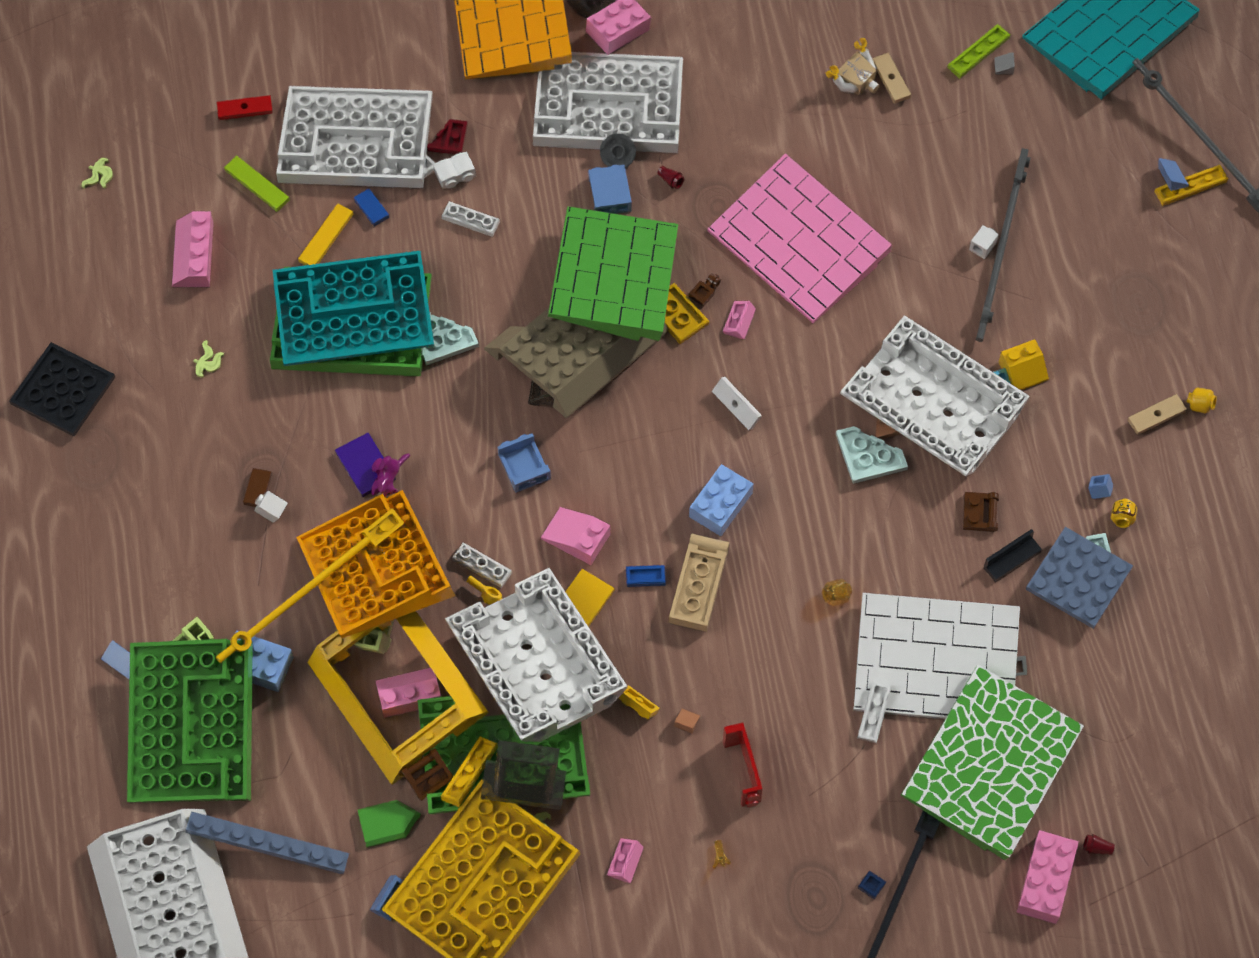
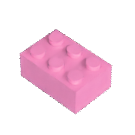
M617 0L587 18L586 32L609 55L650 29L651 16L635 0Z

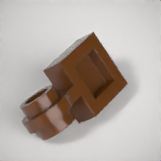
M711 273L706 279L707 284L700 280L690 291L689 297L704 307L715 294V290L712 288L716 289L721 283V279L717 274Z

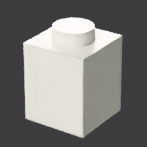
M983 225L971 240L969 250L985 259L996 245L999 234L992 228H987Z
M267 491L264 495L260 494L255 501L257 506L254 511L274 523L281 516L287 502Z

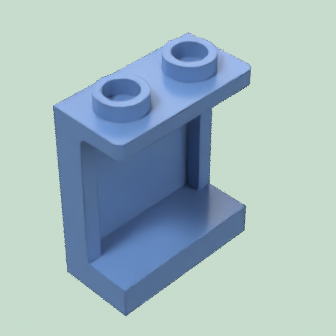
M612 165L604 168L596 167L588 170L594 211L613 214L632 211V201L625 165Z
M533 433L521 435L513 441H505L497 447L498 456L515 493L551 479L550 469L543 461L534 441Z

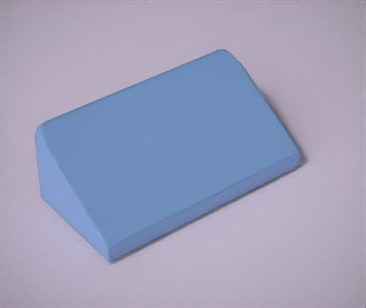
M1158 159V168L1171 191L1188 187V183L1176 161Z
M112 640L101 660L129 679L130 652Z
M391 875L370 910L391 921L392 918L381 909L403 880L396 875Z

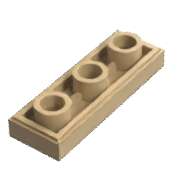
M886 53L872 58L876 71L894 104L911 98V93L890 54Z
M1176 394L1128 417V422L1135 433L1139 435L1185 413L1187 408Z

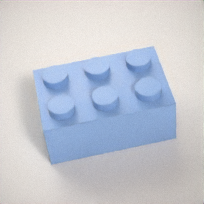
M721 464L689 507V517L717 535L722 536L752 495L754 483Z
M254 636L251 638L253 642L252 683L279 692L294 658L292 650Z

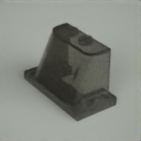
M499 740L496 761L486 760L481 799L561 810L566 771L557 770L560 749Z

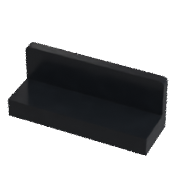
M1032 529L986 559L984 569L994 582L999 581L1041 553L1042 548L1033 539L1034 531Z

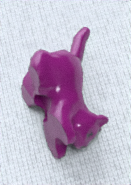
M409 453L404 454L399 460L390 456L375 460L372 465V471L377 473V479L372 485V495H377L380 492L386 497L398 492L393 486V481L399 472L400 466L410 457Z

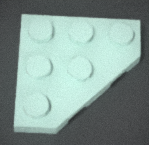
M430 312L434 346L423 348V359L426 365L479 347L471 327H463L455 324V321L442 316H434Z
M855 426L836 431V437L853 484L908 469L901 449L885 444V441L873 435L869 436Z

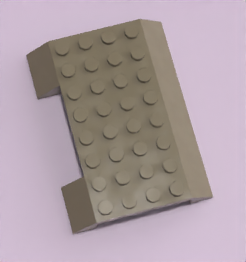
M548 308L526 327L510 326L484 347V350L497 361L504 356L554 398L553 408L565 418H568L657 341L645 337H640L639 341L551 318L548 317ZM665 322L661 338L668 333V328Z

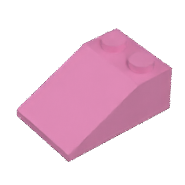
M560 507L541 536V539L592 565L610 536V525L594 516Z

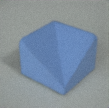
M1110 474L1091 477L1088 489L1092 499L1111 496L1113 483Z

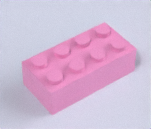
M1041 830L1038 831L1017 913L1057 924L1079 841Z

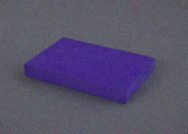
M366 433L335 449L336 455L362 497L371 493L372 485L377 479V473L372 471L373 463L379 458H384L370 434Z

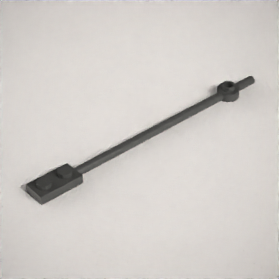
M1136 58L1132 63L1144 75V86L1151 90L1156 89L1248 191L1249 195L1246 200L1259 213V188L1255 189L1162 86L1161 74L1155 70L1149 71Z
M1021 149L976 336V341L983 342L987 323L992 322L994 312H990L1020 185L1021 182L1025 183L1027 172H1024V168L1029 167L1031 157H1027L1029 149Z

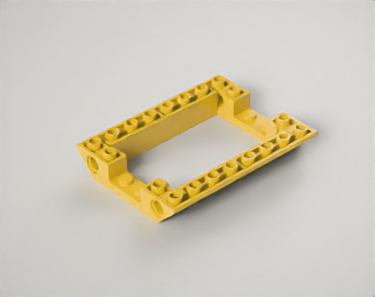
M417 611L396 618V620L455 701V704L394 750L391 749L342 676L333 666L350 656L347 649L375 628L379 627L383 631L391 625L393 620L343 639L337 630L316 646L307 662L392 785L404 777L401 773L402 769L405 767L409 768L422 759V755L453 733L459 736L489 713Z

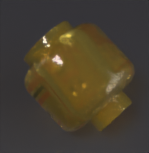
M844 579L828 581L822 589L823 600L831 606L847 603L852 594L850 584H847Z

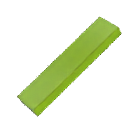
M997 24L950 62L947 68L961 79L1010 38V34Z
M238 156L234 157L224 167L227 173L276 212L290 201L289 196Z

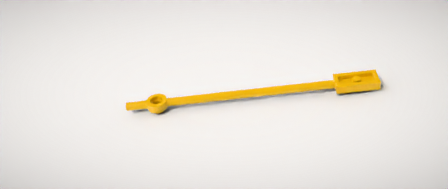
M390 509L362 532L365 538L247 632H236L231 637V645L215 657L219 663L223 662L235 651H246L252 644L251 638L367 545L371 544L373 548L402 526L404 522L394 509ZM242 639L243 645H239L237 640Z
M472 576L468 577L466 582L481 592V597L486 604L491 605L503 599L501 598V592L496 588L485 586ZM629 685L619 697L624 705L637 711L638 715L646 719L656 715L660 709Z

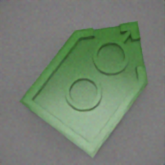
M398 800L358 809L366 848L406 838L421 813Z

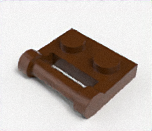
M964 493L963 530L998 531V493ZM984 502H989L988 523H983Z
M435 748L431 749L428 755L409 768L405 767L401 770L402 775L420 801L427 798V794L434 793L453 778V775ZM435 760L437 765L414 780L412 774Z

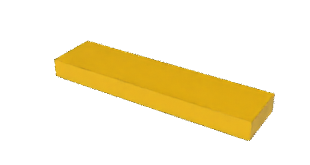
M1217 165L1185 177L1188 187L1171 191L1166 184L1155 188L1154 192L1162 206L1224 184L1228 182L1229 178L1221 165Z
M337 203L302 252L298 261L304 265L319 264L354 215L353 211Z
M479 737L441 795L442 801L460 807L497 750L498 743Z

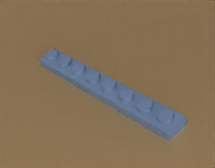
M192 811L185 832L343 875L349 853Z

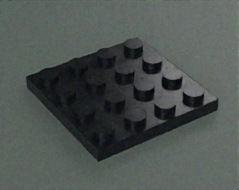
M50 342L9 402L11 405L75 437L115 379V374Z

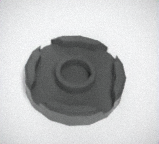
M615 133L603 140L600 146V156L608 167L612 165H625V168H627L636 157V147L628 136Z

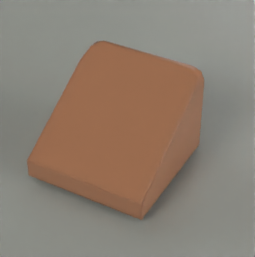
M681 709L674 722V727L693 734L700 715Z

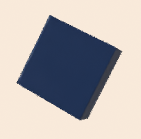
M869 870L859 884L858 889L875 900L885 886L886 881Z

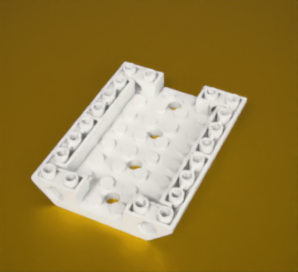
M905 315L883 340L882 348L865 368L862 366L840 392L841 395L965 476L975 472L1015 422L1029 399V395ZM888 370L891 375L885 376L881 371ZM918 390L922 395L915 396L912 391ZM951 411L953 416H945L943 412ZM981 431L985 436L978 437L975 435V432Z
M550 568L515 584L514 594L485 608L481 602H478L445 618V621L521 741L541 742L610 707L627 689L626 683ZM511 615L513 618L506 621L503 619V616ZM524 644L532 646L529 650H523L521 647ZM543 674L551 675V678L548 680H543L540 677ZM568 704L571 708L569 710H562L560 706Z
M180 809L104 833L87 846L117 958H176L175 954L179 949L187 951L184 958H248L214 840L185 833L191 811L206 815L205 809ZM151 836L154 838L153 844L149 846L143 844L146 837ZM157 874L165 875V879L161 883H156L154 877ZM173 911L176 913L175 918L170 921L166 920L165 914Z

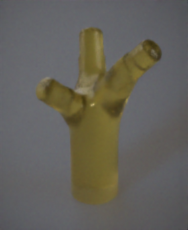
M716 840L714 842L716 858L712 866L714 869L719 862L721 866H725V862L728 865L731 864L724 853L722 840Z

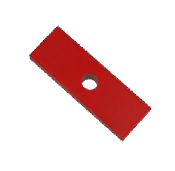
M271 95L218 101V119L226 120L273 114Z

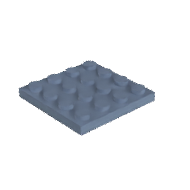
M1065 527L1026 586V590L1094 629L1130 573L1133 565Z

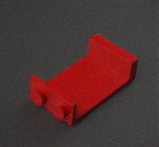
M744 723L725 726L723 732L724 747L741 746L752 788L742 790L741 807H754L761 802L763 788Z

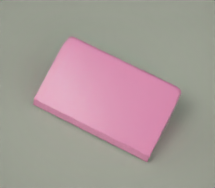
M734 301L723 330L724 334L745 339L755 313V307L750 301Z
M620 838L607 875L631 883L643 851V846L637 840Z

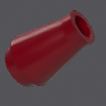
M661 166L657 171V175L672 189H679L684 183L685 178L678 171L666 168L665 166Z
M1095 834L1086 835L1083 850L1087 851V853L1112 855L1114 852V843H1110Z

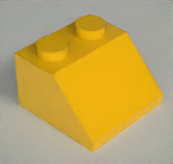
M1035 339L1001 351L998 362L1001 368L1006 369L1010 383L1019 390H1024L1049 380L1043 353Z

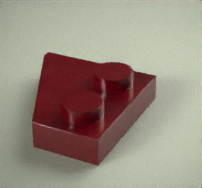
M449 119L445 127L436 134L434 141L427 145V151L453 155L462 153L468 121Z

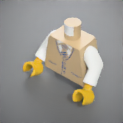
M860 38L861 46L858 41L854 42L855 49H860V52L857 51L840 69L833 65L829 67L830 70L826 71V77L833 78V82L842 92L855 93L857 95H860L865 89L875 93L880 86L874 81L876 67L868 49H865L867 41L865 38Z

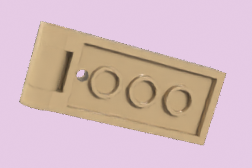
M691 534L669 615V623L707 632L730 542Z

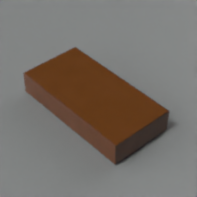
M252 469L243 500L244 505L257 506L255 501L260 494L264 495L268 490L272 476L271 471Z

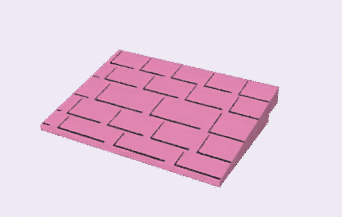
M784 154L707 230L812 323L816 322L877 267L878 263L891 252L892 246L891 243L787 154Z

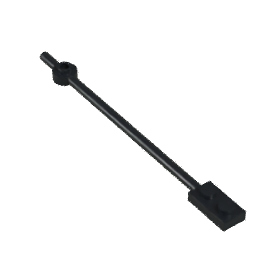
M924 810L914 830L915 833L919 834V837L867 958H876L927 838L933 840L941 822Z

